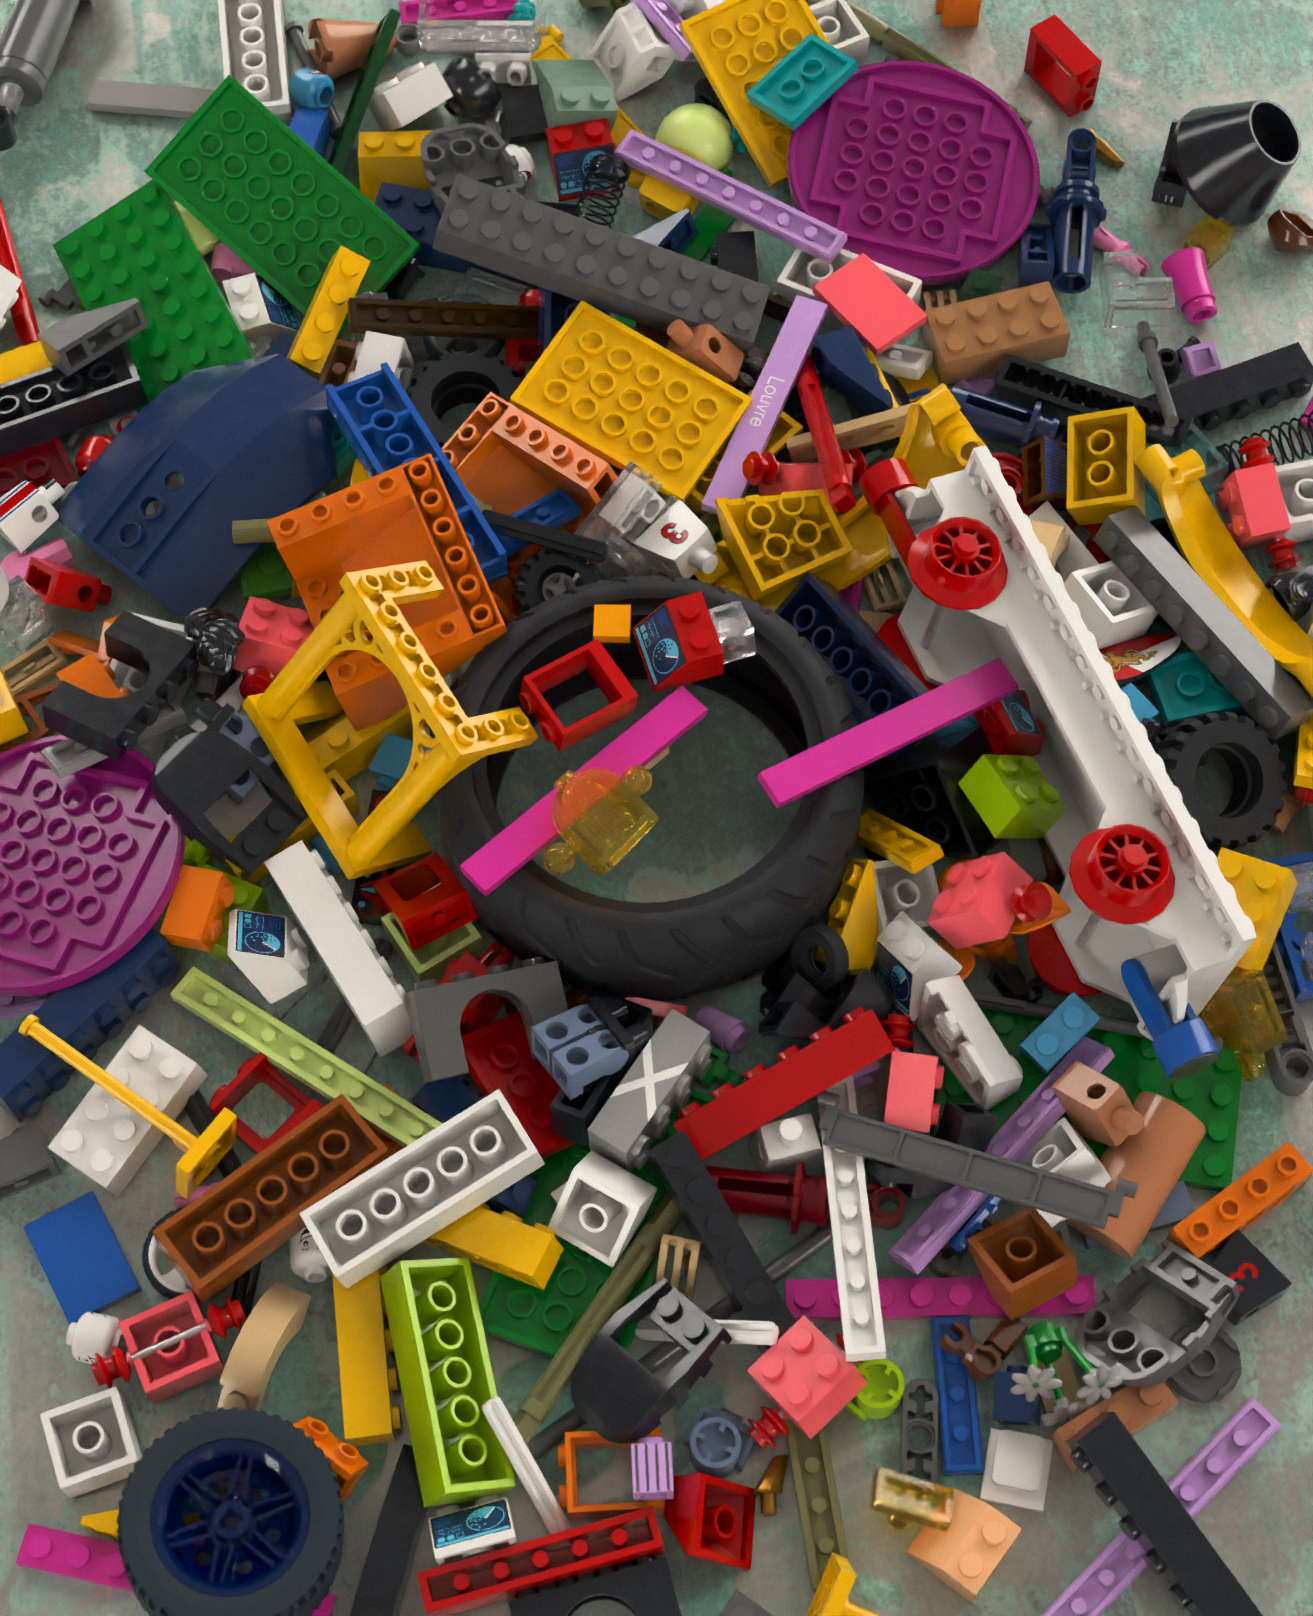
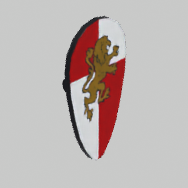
M1176 634L1147 636L1099 649L1104 660L1111 665L1118 685L1131 682L1140 686L1145 681L1146 675L1152 673L1176 655L1180 649L1182 639Z

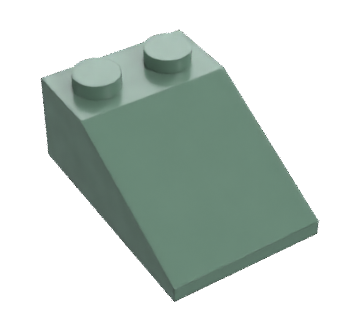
M534 60L533 66L548 128L607 118L610 132H612L618 108L612 86L594 60Z

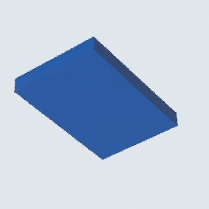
M93 1190L23 1226L69 1325L72 1322L77 1323L79 1318L86 1312L99 1314L142 1291Z

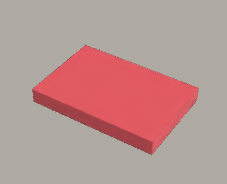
M864 253L813 286V294L822 303L828 304L827 308L847 327L852 326L857 337L862 338L864 344L876 356L927 322V314Z

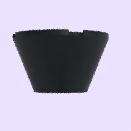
M1264 99L1193 109L1179 120L1173 134V141L1177 140L1178 154L1174 156V161L1186 190L1198 206L1215 220L1221 217L1230 221V226L1234 227L1252 224L1265 213L1301 152L1299 132L1292 118L1280 105Z

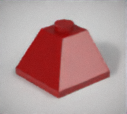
M703 1473L673 1476L674 1499L665 1500L663 1518L688 1556L744 1571L751 1570L756 1495H753L754 1488Z

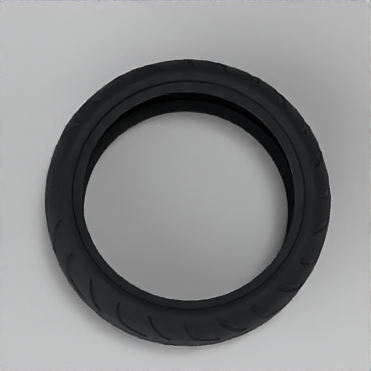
M664 576L616 577L611 580H601L572 588L553 596L522 613L506 625V633L487 644L483 650L478 652L453 692L467 718L520 706L534 728L539 723L533 713L529 714L525 711L519 699L523 677L594 641V604L631 605L630 643L601 644L628 681L648 679L637 648L632 628L665 601L702 591L724 651V674L689 684L715 691L746 708L775 735L789 758L857 726L852 714V707L841 683L833 679L832 675L834 672L805 637L798 636V631L794 626L771 609L763 610L760 603L724 587H712L706 582L669 576L668 578ZM585 670L541 693V695L554 711L576 696L598 688V685L588 671ZM517 748L483 757L453 777L433 795L439 833L449 868L453 871L459 883L466 889L476 910L477 920L489 928L488 932L501 945L514 953L521 961L542 956L545 963L557 960L563 985L572 984L575 989L613 998L639 997L660 1001L686 998L745 980L786 954L791 949L792 943L799 932L817 923L839 891L842 878L854 852L864 794L863 767L802 796L797 813L787 831L775 847L744 874L706 893L666 902L640 903L599 897L560 881L543 870L532 859L486 897L460 871V865L505 829L496 810L498 793L505 771Z

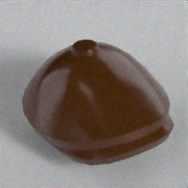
M1283 209L1275 211L1267 221L1268 232L1276 250L1279 252L1298 253L1313 249L1312 218L1300 212L1285 211Z

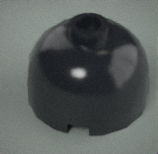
M459 56L453 62H450L442 74L453 94L451 98L445 101L444 107L456 118L463 116L467 119H480L487 116L497 107L503 95L500 88L489 75L484 80L477 73L481 69L480 67Z

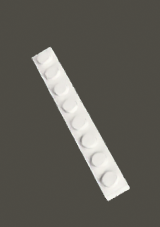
M849 1076L824 1090L840 1095L837 1109L858 1115L853 1076ZM818 1105L819 1120H821L825 1109L821 1105ZM821 1130L846 1362L886 1359L863 1157L823 1145L827 1131Z

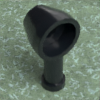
M1190 337L1187 343L1176 351L1169 348H1163L1158 351L1168 385L1174 383L1180 374L1182 359L1179 350L1201 343L1196 337ZM1147 367V375L1152 381L1149 368Z

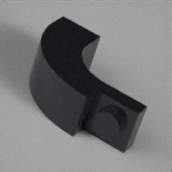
M1173 119L1151 201L1182 208L1187 190L1181 181L1174 161V156L1178 154L1177 140L1173 141V134L1179 120Z
M946 1101L940 1126L934 1137L986 1152L997 1117L976 1103ZM865 1158L864 1169L876 1178L878 1184L891 1188L897 1187L910 1199L935 1196L955 1186V1184Z

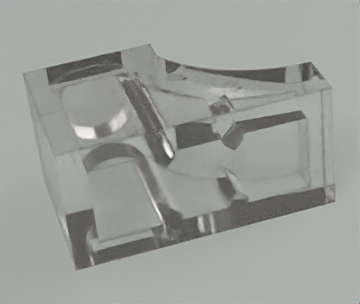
M18 575L8 583L9 596L0 612V640L9 649L14 646L23 654L52 634L55 629L41 597Z

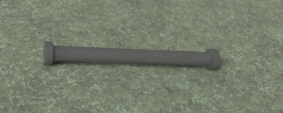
M298 21L289 22L284 28L285 34L292 40L303 67H309L318 71L302 35L303 27ZM332 102L325 110L328 112L330 136L333 140H336L342 122Z

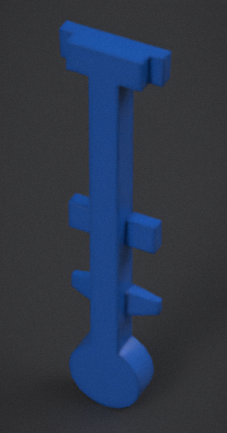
M990 1195L964 1229L952 1237L950 1246L955 1251H962L967 1246V1239L976 1230H982L983 1226L981 1223L990 1213L994 1214L998 1210L996 1205L1001 1198Z

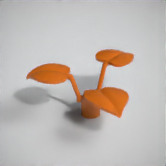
M982 856L968 859L958 858L950 862L937 878L939 893L941 894L945 886L947 873L954 865L979 859ZM1039 882L1048 889L1052 898V909L1049 916L1045 919L1025 923L1016 917L1006 938L981 943V948L973 945L955 949L945 939L938 941V943L963 966L957 974L963 981L974 968L975 956L973 952L978 954L982 960L989 958L992 963L1004 956L1012 964L1018 956V948L1015 945L1016 941L1012 934H1025L1049 925L1071 913L1070 907L1052 886Z

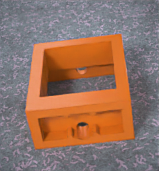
M657 1427L645 1437H660V1427ZM594 1430L565 1432V1444L558 1445V1468L566 1469V1484L559 1485V1502L561 1509L568 1510L569 1521L607 1519L653 1506L656 1516L664 1515V1500L579 1505L576 1450L631 1447V1444H638L639 1440L628 1444H616L605 1440Z

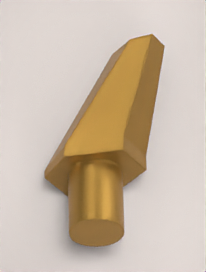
M1088 129L1095 134L1097 139L1095 157L1113 167H1123L1125 162L1107 141L1098 137L1093 129Z
M779 1455L772 1458L753 1491V1495L760 1496L761 1515L777 1514L776 1496L783 1493L788 1455Z

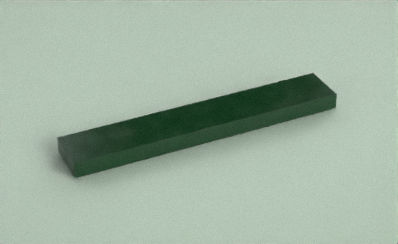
M393 8L389 9L378 23L328 163L341 175H343L401 13Z

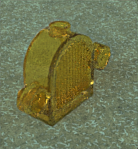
M634 765L626 769L619 777L613 772L604 769H588L577 775L568 769L553 784L558 791L554 796L551 808L553 824L565 843L558 842L548 847L543 854V864L552 874H564L575 865L577 853L599 877L609 872L660 820L655 812L640 798L652 786V775L649 770L643 766Z
M1233 968L1199 1014L1211 1035L1223 1037L1222 1047L1236 1052L1234 1057L1237 1061L1236 1067L1239 1071L1242 1069V1078L1248 1082L1265 1074L1264 1065L1266 1064V1057L1264 1052L1289 1039L1263 970Z

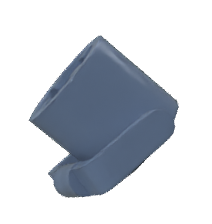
M703 1406L698 1410L684 1442L685 1446L690 1447L691 1463L697 1472L717 1478H724L731 1474L735 1468L740 1472L743 1470L755 1443V1440L750 1436L741 1455L742 1442L738 1430L748 1434L747 1431L751 1428V1426L742 1422L743 1417L725 1408L717 1411L711 1407ZM704 1414L711 1416L709 1418L702 1420Z

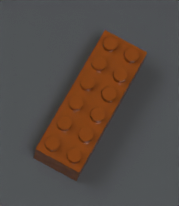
M340 1094L155 1228L153 1234L157 1246L203 1304L307 1227L299 1213L389 1158V1151L346 1097Z

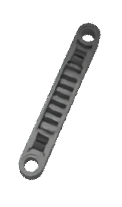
M1229 849V850H1232V851H1235V852H1238V853L1243 854V853L1240 852V851H1237V850H1234V849ZM1274 940L1258 982L1254 983L1243 979L1242 985L1243 988H1247V1000L1251 1001L1252 1015L1256 1016V1028H1259L1260 1043L1273 1084L1284 1095L1298 1096L1305 1092L1313 1080V1051L1276 940ZM1287 1068H1296L1301 1072L1302 1078L1291 1076Z

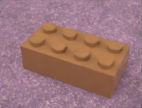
M1049 281L924 310L927 314V322L922 325L921 335L927 350L932 351L933 365L941 384L944 383L946 385L997 373L1000 371L1008 354L1033 363L1066 356L1071 332Z

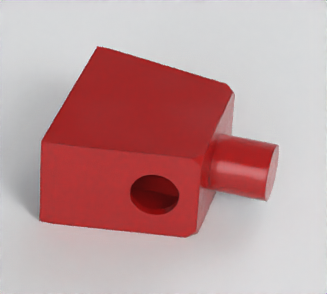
M35 557L30 558L22 590L47 604L93 612L96 604L106 606L112 596L111 587L102 584L100 578L87 571Z

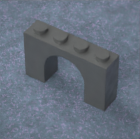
M542 956L522 961L523 967L510 970L508 964L487 968V975L474 977L473 971L450 976V983L438 985L437 979L415 983V990L405 994L424 1084L469 1073L461 1038L460 1020L468 1002L479 994L499 995L510 1001L517 1008L524 1023L531 1059H537L531 1051V1027L568 1011L557 960L545 963Z

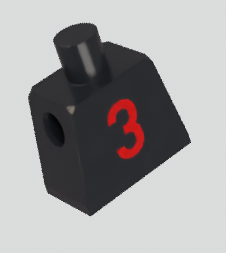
M1239 1230L1232 1235L1210 1265L1237 1282L1240 1296L1226 1317L1235 1326L1281 1298L1292 1284ZM1194 1307L1195 1314L1204 1322L1206 1320V1313Z

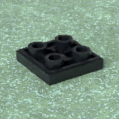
M538 84L500 89L503 95L501 100L509 143L516 144L546 139L545 129L548 128Z

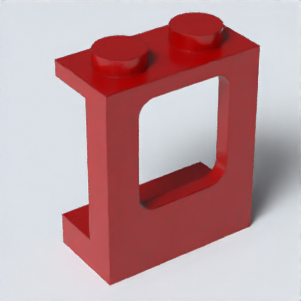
M437 852L372 884L384 914L391 913L401 926L406 941L413 951L478 919L466 889L459 883L453 871ZM441 882V884H440L439 886H437V887H435V888L429 890L430 888L434 887L435 885H437V884H439V883Z
M261 1052L254 1059L249 1058L240 1066L237 1076L228 1085H223L216 1090L211 1098V1103L208 1105L215 1118L225 1107L233 1112L234 1107L256 1084L265 1083L294 1108L293 1114L269 1138H261L237 1117L236 1137L256 1155L324 1107L315 1098L309 1099L269 1064L267 1057Z

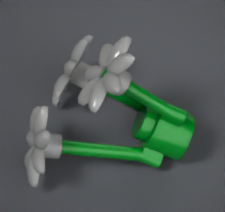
M1039 1322L1031 1326L1023 1337L1028 1352L1029 1366L1027 1375L1020 1373L1012 1374V1379L1018 1384L1011 1388V1393H1026V1401L1032 1402L1038 1393L1043 1398L1051 1399L1053 1397L1051 1389H1053L1056 1401H1054V1412L1040 1417L1046 1426H1053L1058 1422L1064 1425L1069 1422V1418L1073 1419L1090 1409L1091 1405L1098 1400L1100 1395L1105 1399L1111 1397L1110 1388L1116 1387L1123 1382V1379L1117 1376L1121 1366L1115 1364L1107 1370L1106 1365L1101 1363L1098 1368H1093L1070 1340L1064 1326L1056 1328L1052 1322ZM1063 1345L1087 1373L1082 1379L1087 1385L1077 1392L1078 1397H1087V1404L1080 1405L1079 1401L1070 1404L1069 1398L1064 1397L1061 1388L1063 1382L1058 1379L1053 1362L1061 1358ZM1037 1359L1045 1364L1046 1370L1042 1371L1038 1368Z

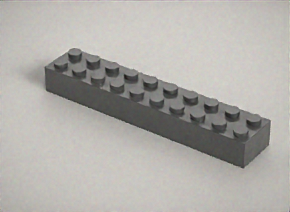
M458 173L448 196L432 246L433 249L577 301L582 300L591 306L666 333L669 325L678 319H681L688 327L710 324L745 354L744 359L754 344L771 288Z

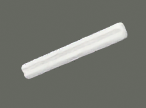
M646 1317L638 1322V1326L635 1329V1335L639 1336L641 1340L673 1341ZM713 1319L718 1324H721L732 1337L729 1344L774 1345L778 1340L779 1327L772 1321Z
M494 1397L486 1401L481 1406V1409L549 1533L555 1534L572 1529L502 1400L499 1397Z

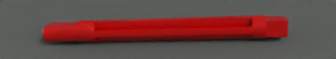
M0 198V265L22 280L16 291L19 293L18 299L9 309L19 345L26 346L40 341L37 335L40 331L32 303L29 300Z
M807 355L795 383L829 496L833 505L842 514H845L857 504L813 360L810 355Z

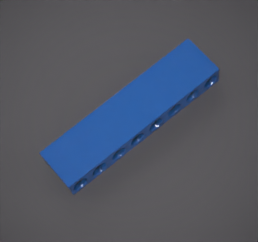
M388 363L380 364V371L336 388L332 384L326 385L327 408L369 477H374L431 453L487 584L507 576V553Z

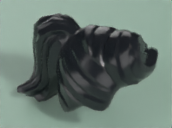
M1313 565L1306 566L1300 572H1279L1265 582V587L1273 589L1276 600L1295 622L1308 613L1313 603Z
M201 607L186 614L183 620L184 631L188 637L197 640L198 654L203 658L207 667L217 675L229 673L235 666L237 647L245 638V634L239 628V619L233 617L225 618V614L221 613L217 608Z

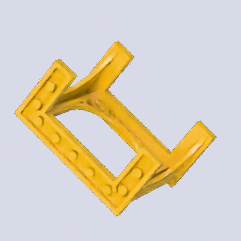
M426 560L345 573L339 581L344 590L341 597L265 692L250 695L242 703L243 708L348 880L419 861L429 856L433 851L417 824L409 822L432 796L453 777L483 757L531 745L539 737L520 706L467 718L438 669L422 647L419 639L401 614L400 609L396 606L437 598L444 590ZM365 625L373 636L371 643L366 637ZM352 632H354L355 640L351 637ZM347 650L367 652L381 660L391 670L404 691L413 724L412 753L404 775L359 827L296 726L337 717L343 711L335 692L327 680L313 682L336 656ZM425 720L428 723L431 730L433 731L436 738L430 737L425 732ZM423 745L426 746V747H428V748H432V749L425 750V753H424Z

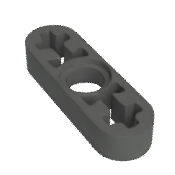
M915 1379L906 1385L901 1408L900 1484L908 1495L920 1498L931 1493L937 1480L938 1391L930 1381L925 1379ZM921 1389L924 1396L930 1398L931 1401H926L924 1404L923 1418L908 1420V1415L916 1416L917 1408L916 1401L910 1400L909 1396H915L916 1390ZM931 1416V1421L924 1419ZM916 1427L925 1429L930 1435L929 1445L925 1448L913 1447L908 1440L910 1430ZM907 1454L916 1458L931 1457V1461L927 1459L922 1461V1475L929 1476V1480H925L922 1487H915L914 1480L907 1478V1475H912L915 1469V1458L908 1460Z

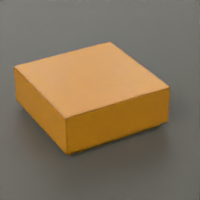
M594 604L593 640L598 638L601 643H630L631 605Z

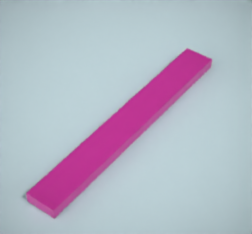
M998 658L760 772L757 779L775 807L779 808L1016 693L1019 685L1002 660Z
M681 685L460 865V871L486 897L707 715L708 709Z

